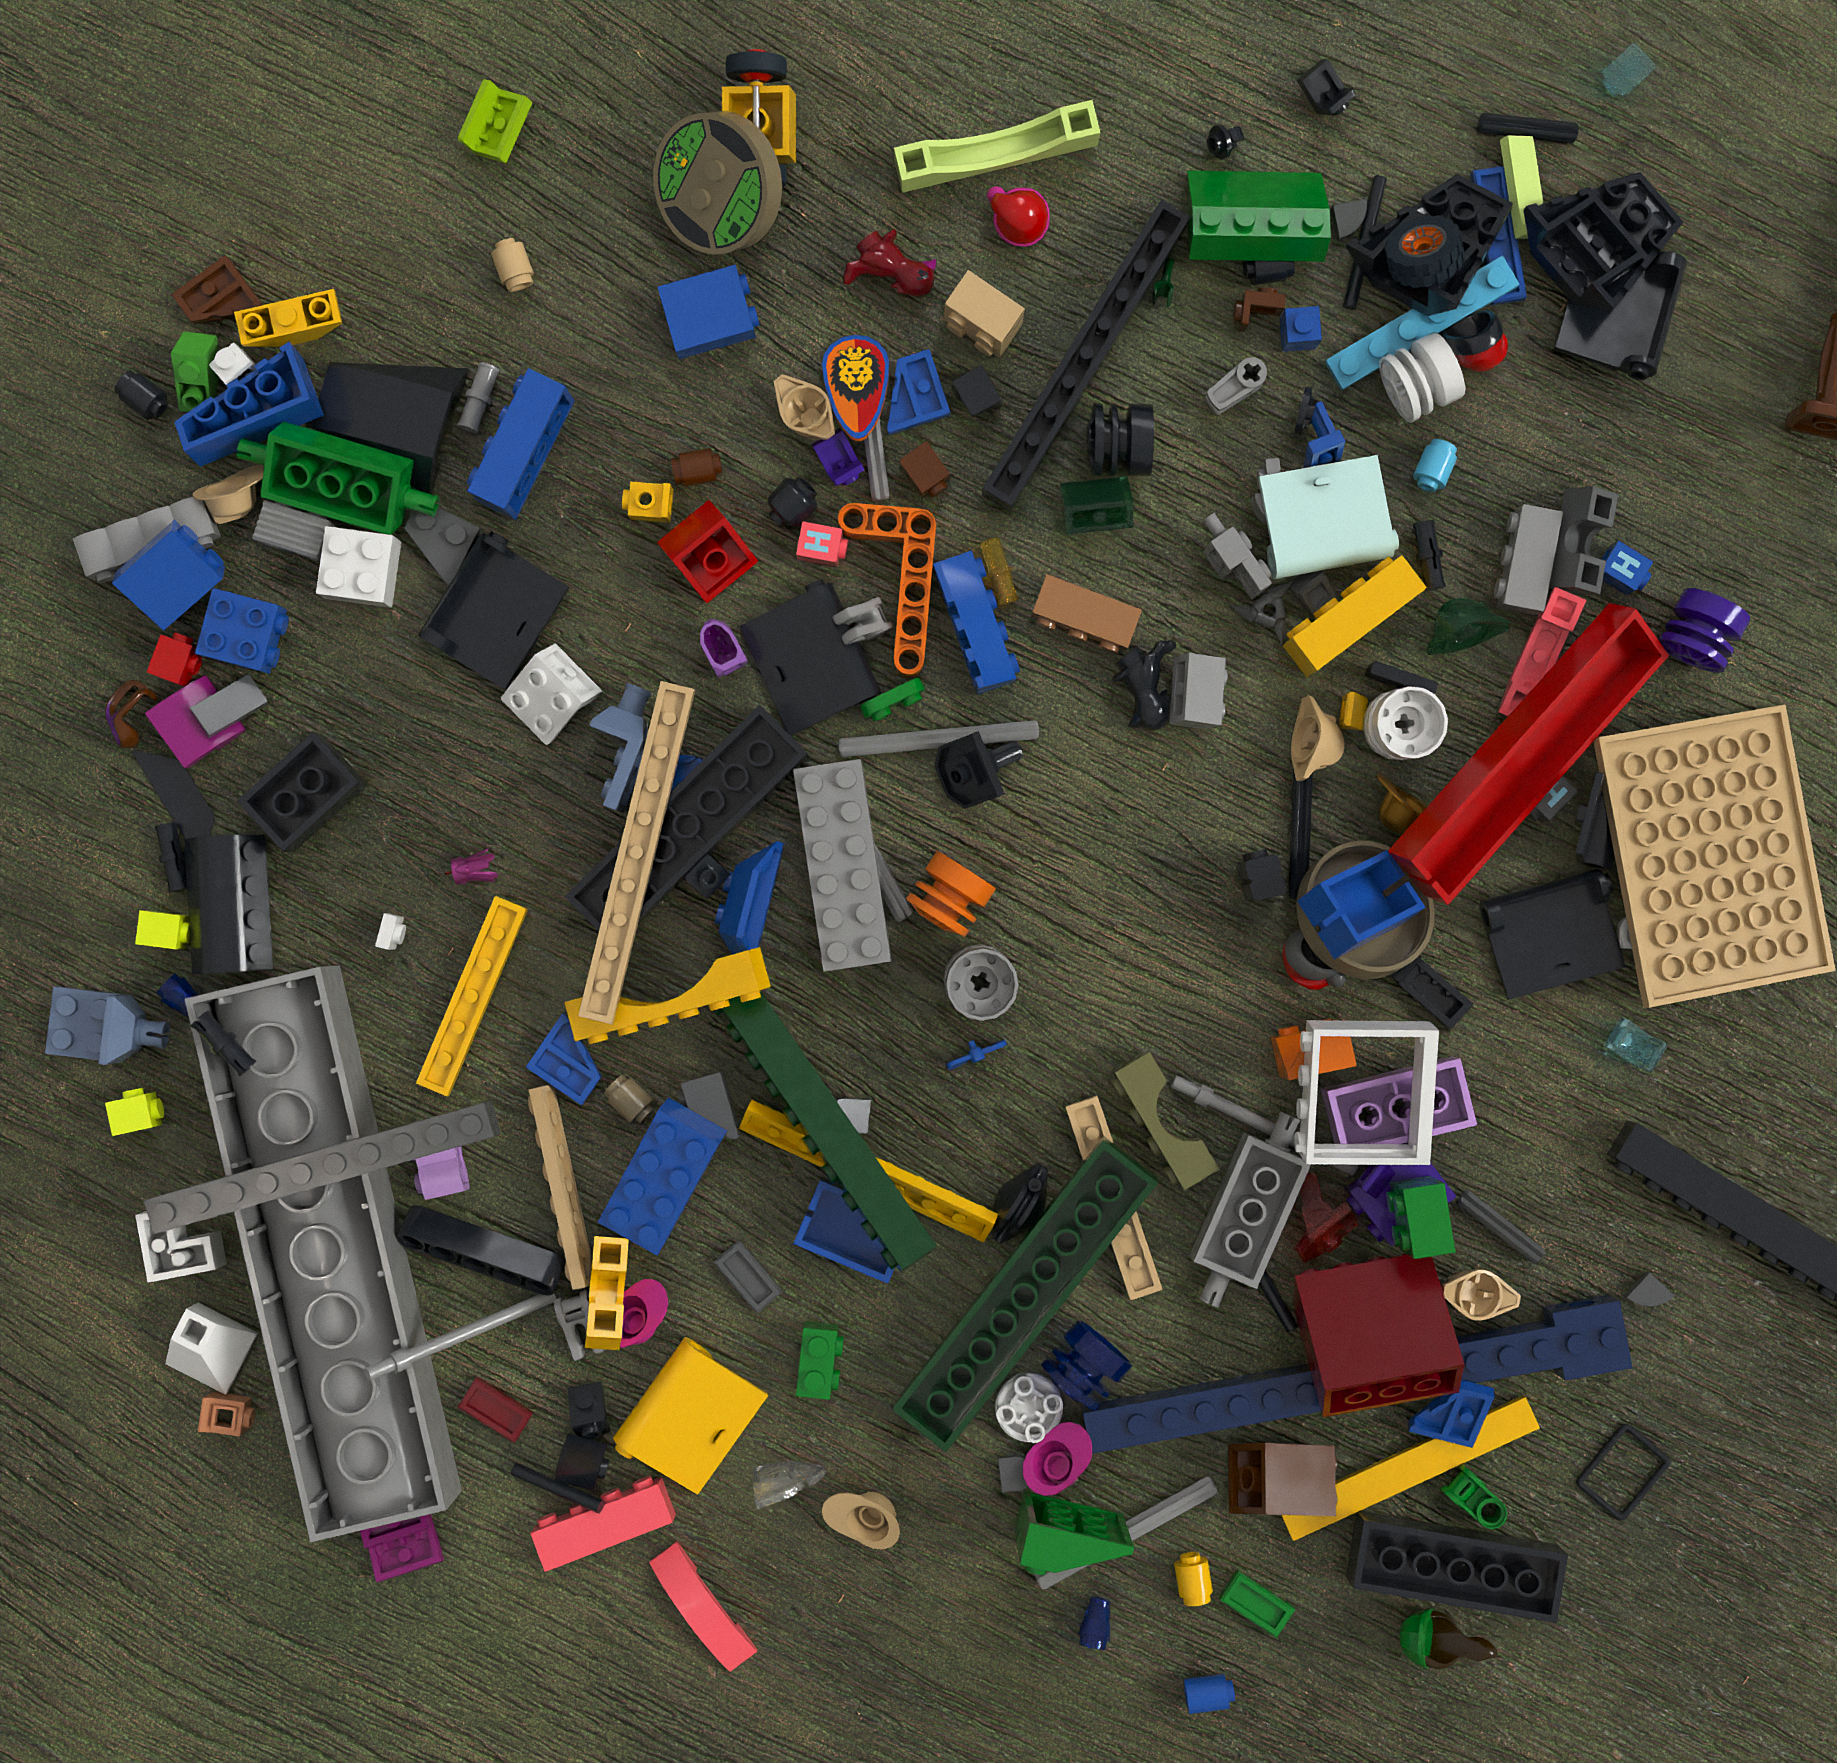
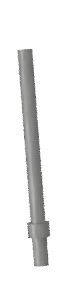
M1175 1075L1170 1087L1194 1098V1103L1205 1108L1210 1106L1271 1136L1276 1123L1214 1094V1089L1204 1084L1198 1086L1178 1075ZM1295 1133L1293 1134V1137H1292V1139H1291V1141H1290V1144H1289L1290 1146H1292V1147H1294V1148H1295V1143H1294V1142H1295ZM1329 1164L1352 1176L1358 1168V1165Z
M554 1293L550 1296L538 1294L408 1350L403 1348L389 1353L388 1358L365 1367V1376L368 1381H371L392 1371L399 1373L410 1368L411 1363L550 1305L554 1303L556 1296Z

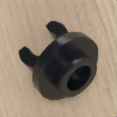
M1219 124L1210 129L1207 146L1216 158L1223 160L1228 158L1232 149L1238 146L1236 142L1243 141L1245 138L1240 126L1227 130L1223 125Z

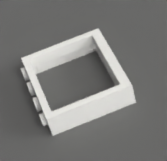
M1306 1020V1031H1302L1300 1035V1048L1302 1052H1305L1304 1065H1300L1298 1070L1299 1085L1303 1086L1302 1098H1298L1296 1104L1297 1118L1301 1119L1300 1132L1295 1133L1294 1142L1295 1151L1299 1152L1306 1164L1430 1165L1439 1030L1430 1021ZM1320 1036L1415 1037L1408 1144H1314Z

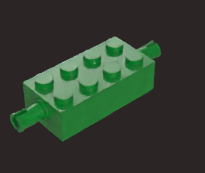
M285 421L268 434L267 445L243 437L237 447V450L242 451L236 453L238 459L264 466L260 497L387 535H392L404 522L406 508L428 514L431 517H434L438 510L439 504H435V502L440 501L438 495H432L411 488L410 480L414 460Z

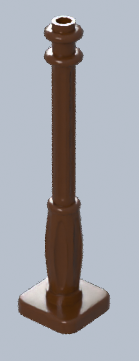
M1837 310L1830 317V325L1821 352L1816 399L1802 402L1787 414L1785 428L1788 430L1837 440Z

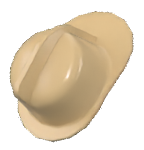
M251 466L219 482L201 487L193 493V498L204 500L213 520L217 524L240 519L246 516L254 507L256 502L255 483L263 479L264 466Z
M867 1492L861 1495L837 1493L830 1496L823 1504V1519L829 1527L859 1541L863 1545L883 1550L892 1547L898 1541L900 1528L896 1520L895 1508L891 1501L880 1493Z

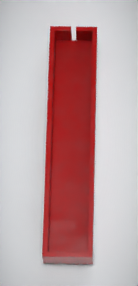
M1609 603L1387 851L1402 870L1409 873L1408 877L1423 895L1449 905L1669 657V654L1637 609Z

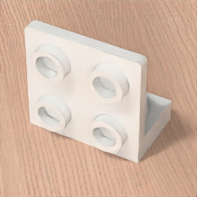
M555 643L532 657L501 696V700L544 744L548 745L553 742L576 712L596 700L602 690Z

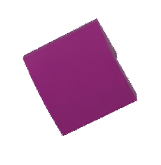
M206 675L178 690L145 712L147 718L179 762L187 769L213 750H220L246 731L243 724L239 721L210 739L190 712V707L218 692Z
M431 1514L360 1531L364 1548L369 1550L376 1582H383L444 1562Z

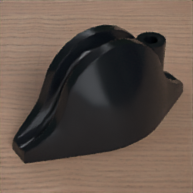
M1037 1163L1002 1185L994 1202V1212L998 1216L992 1227V1239L1002 1244L1030 1229L1037 1221L1046 1206L1048 1168Z

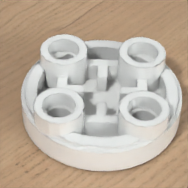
M1035 1372L1019 1373L1007 1379L1000 1387L995 1400L996 1418L1001 1428L1014 1439L1038 1443L1044 1439L1047 1433L1059 1425L1063 1414V1401L1056 1385L1046 1376Z

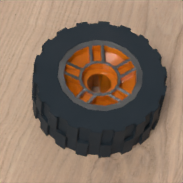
M1426 215L1421 218H1413L1411 221L1400 224V227L1394 229L1386 240L1385 253L1390 275L1403 286L1408 285L1412 286V288H1419L1422 286L1430 287L1437 283L1440 284L1445 279L1455 275V272L1461 268L1462 261L1465 258L1459 226L1454 224L1453 220L1445 219L1443 216Z

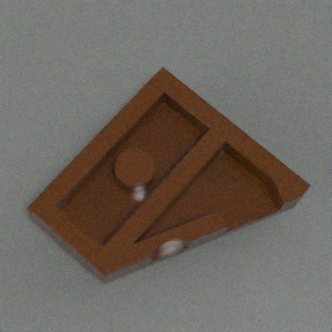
M226 255L171 294L189 320L195 325L235 318L234 312L263 305Z

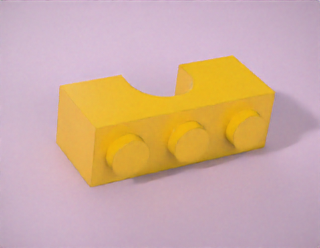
M594 1236L585 1348L620 1349L629 1240L626 1238Z

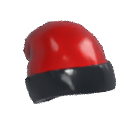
M1484 310L1474 313L1442 333L1458 363L1470 371H1489L1498 366L1507 355V338L1503 334V327L1498 316L1492 311Z

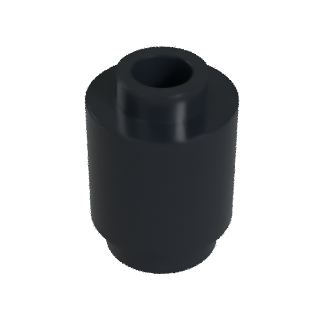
M1243 260V275L1245 279L1250 280L1252 285L1282 282L1287 277H1293L1295 263L1294 261Z
M128 371L120 377L115 385L114 390L119 395V400L146 420L153 417L159 418L168 407V402L166 401L167 393L141 373L135 374L132 371Z

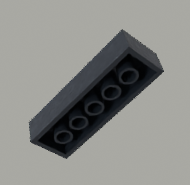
M1358 1511L1356 1513L1346 1578L1354 1589L1557 1623L1568 1554L1557 1544Z

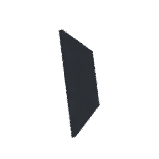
M138 750L133 751V755L173 820L177 822L178 828L185 839L210 836L215 815L179 760Z

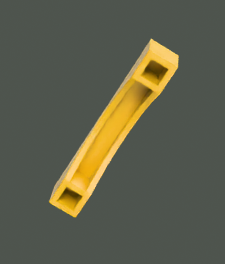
M759 947L716 959L708 973L694 987L669 1001L640 1002L620 996L613 1024L579 1017L578 1014L583 997L564 1003L574 1040L579 1041L587 1038L590 1045L608 1040L607 1033L617 1030L618 1035L622 1036L639 1031L637 1024L648 1022L649 1028L669 1023L667 1016L678 1013L679 1019L698 1015V1007L709 1005L710 1011L730 1006L729 999L740 996L741 1003L760 998V990L770 988L771 985Z

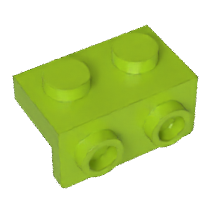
M484 79L462 126L458 141L477 156L506 164L533 102L524 95L499 89L493 82Z

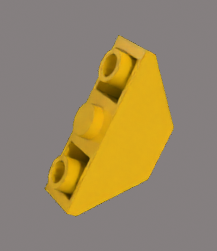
M334 289L234 312L243 347H281L288 341L292 345L317 340L343 324Z

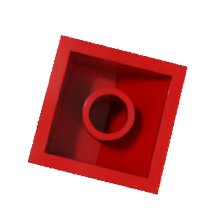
M710 500L706 501L657 541L658 545L706 604L758 562L725 516Z

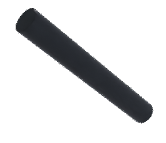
M516 1463L512 1468L511 1475L593 1512L599 1514L604 1507V1500L565 1483L557 1482L555 1479L519 1463Z

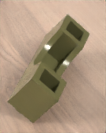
M1148 1050L1113 1070L1116 1076L1111 1081L1121 1099L1125 1096L1129 1098L1133 1108L1128 1111L1138 1127L1145 1125L1151 1135L1146 1141L1156 1157L1160 1154L1164 1157L1168 1166L1163 1168L1173 1186L1179 1183L1186 1190L1220 1170L1202 1139L1199 1137L1179 1138L1173 1136L1161 1125L1157 1115V1100L1167 1080Z

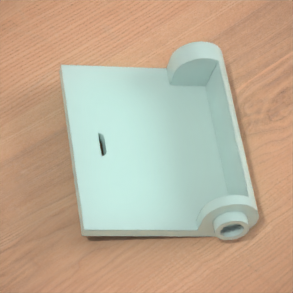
M1378 455L1258 477L1271 543L1267 547V563L1273 579L1381 560L1389 556L1392 558L1395 550L1399 548L1398 534L1391 527Z

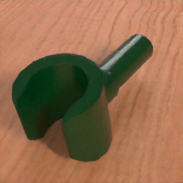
M1168 258L1166 260L1161 281L1156 282L1152 295V303L1154 305L1156 298L1160 296L1167 298L1166 307H1169L1172 303L1174 286L1171 284V275L1175 262L1174 259Z

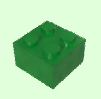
M1431 1176L1389 1182L1391 1191L1386 1192V1200L1389 1211L1395 1214L1396 1225L1392 1226V1237L1395 1246H1400V1250L1413 1259L1456 1253L1445 1183Z

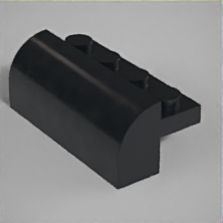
M218 835L184 839L192 974L273 969L265 835Z

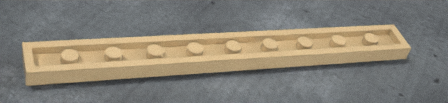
M660 682L578 1014L579 1017L608 1024L614 1023L695 689L668 682Z

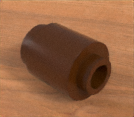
M711 448L679 453V457L671 458L676 485L685 484V487L715 482L717 481V474L723 473L719 453L713 454Z

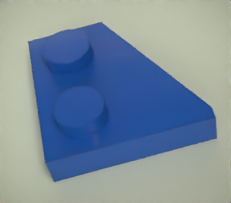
M930 349L897 359L887 425L888 434L892 435L950 416V410Z
M566 1013L561 1014L526 1066L527 1069L580 1105L585 1103L602 1078L583 1041L574 1040L570 1021Z
M1461 1380L1459 1393L1438 1396L1411 1417L1408 1422L1409 1432L1473 1448L1494 1399V1389Z

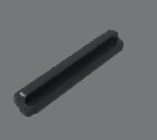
M1481 113L1478 119L1477 130L1479 133L1533 136V139L1573 143L1577 139L1579 126L1575 122Z

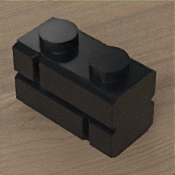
M1267 849L1242 855L1244 861L1239 862L1236 865L1239 880L1243 881L1241 888L1244 900L1248 902L1259 901L1283 895L1287 891L1284 877L1279 875L1282 869L1278 855H1268Z

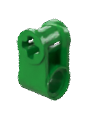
M1462 1464L1459 1467L1461 1471L1448 1486L1443 1485L1440 1489L1462 1510L1465 1509L1482 1526L1488 1529L1501 1527L1507 1519L1505 1505L1486 1487L1483 1481ZM1487 1503H1495V1513L1491 1517H1482L1481 1509Z

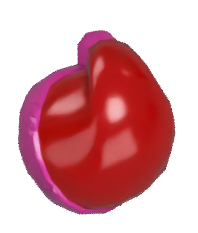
M998 186L989 189L987 198L994 212L993 222L995 230L1001 239L1012 246L1027 247L1036 244L1043 238L1049 227L1050 214L1048 204L1039 192L1025 187L1014 188L1006 193Z

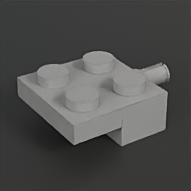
M1215 513L1205 518L1203 522L1213 534L1214 540L1208 544L1203 553L1221 580L1233 572L1251 600L1263 593L1272 584L1269 579L1272 574L1262 559L1257 561L1251 553L1252 544L1243 531L1237 532L1234 526L1230 529H1225Z

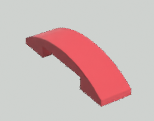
M1557 587L1552 589L1546 600L1544 612L1538 615L1521 650L1504 692L1498 713L1509 716L1556 663L1569 632H1573L1587 601L1586 599Z
M678 1541L649 1562L658 1580L686 1622L728 1671L731 1672L757 1652L758 1649L738 1622L734 1624L697 1574V1567Z

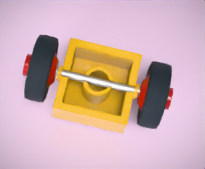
M760 49L730 54L726 57V76L731 80L749 83V86L722 87V111L739 114L750 120L762 131L776 154L781 171L782 187H784L787 182L786 166L782 164L796 163V94L789 85L764 86L763 83L778 82L786 78V58L782 55Z

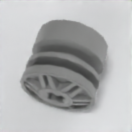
M981 944L966 946L956 952L947 963L943 977L945 992L955 1009L967 1018L980 1021L994 1019L1005 1013L1015 1001L1019 986L1016 971L1006 956L993 947ZM981 972H984V978L988 981L986 986L979 985L978 989L974 988L975 984L971 977L973 975L979 976Z

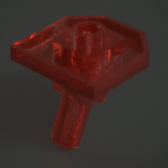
M1307 1173L1300 1189L1304 1205L1301 1209L1307 1233L1300 1239L1294 1250L1304 1263L1321 1256L1324 1252L1330 1253L1337 1249L1343 1242L1342 1238L1359 1225L1352 1209L1346 1202L1333 1211L1323 1200L1318 1177L1315 1173Z

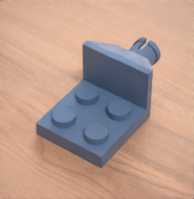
M626 683L624 694L617 708L614 706L608 707L593 718L589 725L601 733L627 742L626 747L620 746L613 763L614 766H617V770L613 780L610 778L606 780L601 793V797L605 799L604 806L622 813L625 812L634 789L644 751L648 725L647 721L642 717L647 700L651 696V692Z
M55 986L52 993L45 1054L99 1060L98 1064L102 1065L124 1062L139 1051L143 1045L165 1049L169 1037L154 1035V1033H170V1024L166 1021H148L145 1012L132 995Z

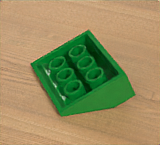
M1187 170L1188 216H1190L1188 222L1189 260L1325 261L1331 239L1330 208L1321 173Z
M1024 1490L1015 1526V1535L1020 1565L1025 1566L1026 1571L1045 1575L1046 1571L1057 1573L1133 1554L1134 1545L1123 1513L1051 1496H1043Z

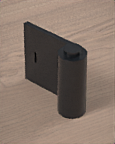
M1596 772L1588 806L1580 804L1576 821L1583 822L1576 856L1578 862L1584 865L1612 870L1615 855L1602 791L1604 773Z

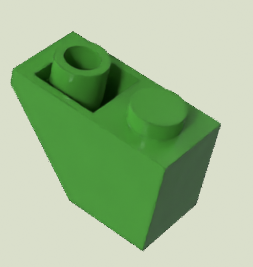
M183 331L171 352L179 411L189 412L210 396L216 398L219 376L209 366L219 351L216 335Z

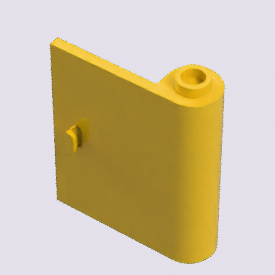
M684 1337L614 1435L615 1449L628 1459L634 1456L698 1495L766 1400L768 1394L715 1361L711 1354L700 1344Z

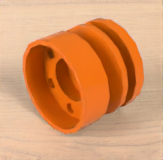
M936 851L925 868L927 873L936 880L933 886L917 881L915 886L926 892L927 895L922 900L910 892L906 900L912 904L919 915L946 932L959 934L965 938L969 930L957 922L960 916H963L974 923L976 917L966 908L969 902L984 908L996 888L951 858Z

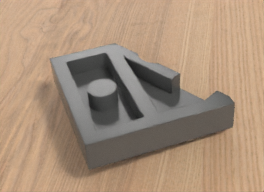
M439 507L434 517L413 510L404 527L447 585L451 583L482 531L479 527Z

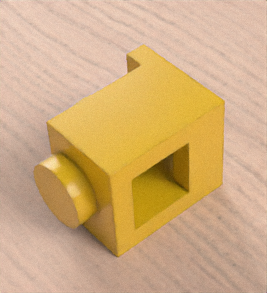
M630 481V490H623L622 509L628 510V516L631 520L671 523L674 489L670 483L655 484ZM644 494L652 496V501L648 505L640 503V498Z

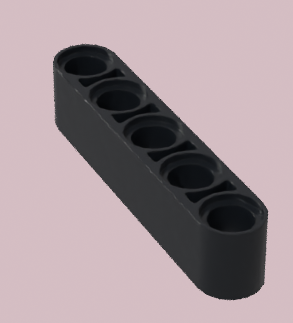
M418 1205L410 1207L396 1237L400 1244L409 1249L546 1296L553 1295L566 1263L563 1257L554 1252Z

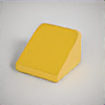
M1348 692L1342 696L1339 719L1340 728L1363 730V718L1368 705L1367 697L1355 692Z

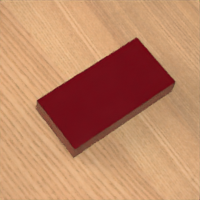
M478 1376L474 1379L457 1406L513 1443L517 1441L534 1413Z

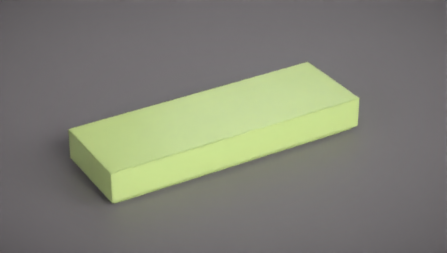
M1508 135L1500 139L1508 197L1509 201L1513 203L1511 216L1515 239H1528L1523 210L1531 204H1543L1533 136Z

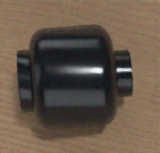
M799 476L796 479L785 478L768 497V504L772 509L769 515L781 527H784L786 524L792 527H800L802 521L805 522L816 510L818 503L815 497L818 494L808 482Z

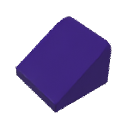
M1369 1165L1356 1182V1186L1374 1199H1377L1394 1177L1395 1171L1388 1165Z

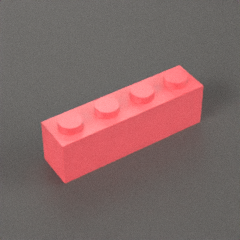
M646 1476L633 1482V1488L621 1492L619 1488H615L605 1492L600 1496L601 1500H604L605 1503L599 1514L574 1504L568 1508L570 1512L557 1517L556 1512L539 1518L537 1520L538 1524L535 1525L530 1535L544 1571L552 1570L673 1523L676 1513L662 1477L652 1480L651 1476Z

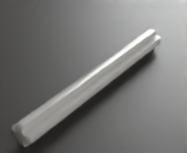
M1033 720L841 738L839 740V753L842 757L935 749L976 731H979L984 744L1031 740L1039 737L1038 722Z
M1206 1476L1125 1521L1132 1541L1215 1496L1218 1492L1212 1479ZM1089 1565L1057 1573L1046 1571L1045 1575H1034L1038 1585L1043 1590H1046Z

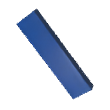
M1504 166L1471 172L1470 177L1473 183L1509 201ZM1511 211L1484 258V266L1503 256L1520 285L1490 303L1491 306L1524 301L1527 298L1518 239H1515Z

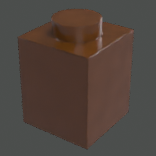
M927 441L899 460L900 469L922 499L928 495L934 498L948 488L946 482L950 480V473Z

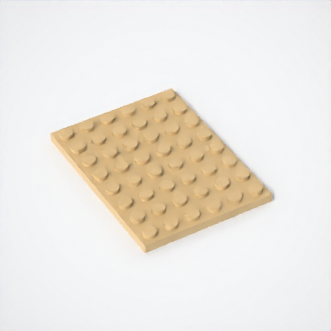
M1786 704L1603 736L1593 741L1599 773H1604L1602 791L1643 1008L1836 971Z

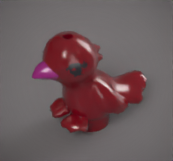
M894 229L881 237L878 231H875L866 236L856 246L861 257L846 264L842 280L843 284L849 285L859 275L864 274L893 277L896 282L891 285V288H897L898 294L921 297L927 295L934 286L936 259L929 261L910 260L893 243L897 234Z

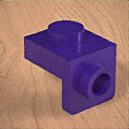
M841 428L835 430V434L828 440L820 439L811 444L825 472L835 486L840 484L845 486L859 478V473L865 470Z

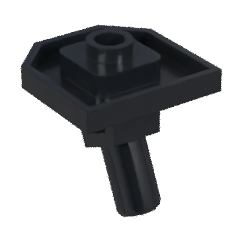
M979 731L939 746L934 767L947 798L966 809L1004 795L1005 793L996 772L1000 768L1020 760L1023 757L1022 748L1017 741H1011L993 750H986Z

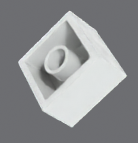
M325 526L316 594L330 600L392 608L401 541L393 535Z

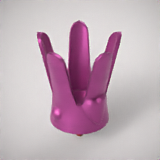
M489 847L466 858L457 857L451 860L452 871L445 872V875L452 874L457 885L466 884L468 881L495 882L494 879L498 877L496 872L479 871L488 868L489 862L494 859L495 855L489 853L478 856L488 851Z

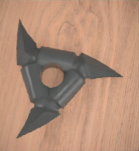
M1294 581L1269 589V592L1251 604V607L1231 605L1250 622L1253 620L1254 623L1270 629L1274 628L1283 647L1287 621H1285L1286 614L1281 597L1284 596L1286 590ZM1271 605L1275 611L1274 616H1266L1263 613L1264 606Z

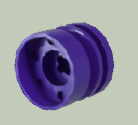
M1686 588L1673 609L1674 614L1680 620L1667 621L1665 625L1667 632L1661 633L1658 640L1667 653L1687 665L1709 672H1724L1728 665L1726 658L1732 657L1734 653V648L1727 641H1738L1741 639L1750 622V616L1741 607L1721 596L1697 588Z

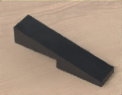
M1420 955L1402 969L1388 975L1449 1032L1473 1007V1003L1425 963Z

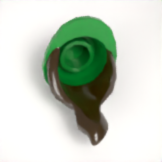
M1426 1608L1410 1615L1400 1628L1399 1641L1404 1654L1423 1669L1448 1668L1459 1658H1468L1479 1662L1496 1658L1498 1655L1496 1648L1488 1640L1482 1637H1467L1463 1635L1452 1618L1446 1613L1435 1611L1433 1608Z

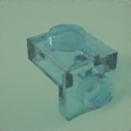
M1633 42L1608 67L1601 71L1606 77L1601 83L1614 97L1618 93L1626 97L1657 66L1637 43Z
M1622 1017L1604 1044V1047L1627 1063L1649 1073L1654 1070L1668 1046L1664 1041L1649 1035L1630 1020Z

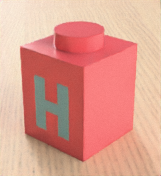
M802 521L796 552L797 559L837 567L839 559H845L848 547V539H843V529Z

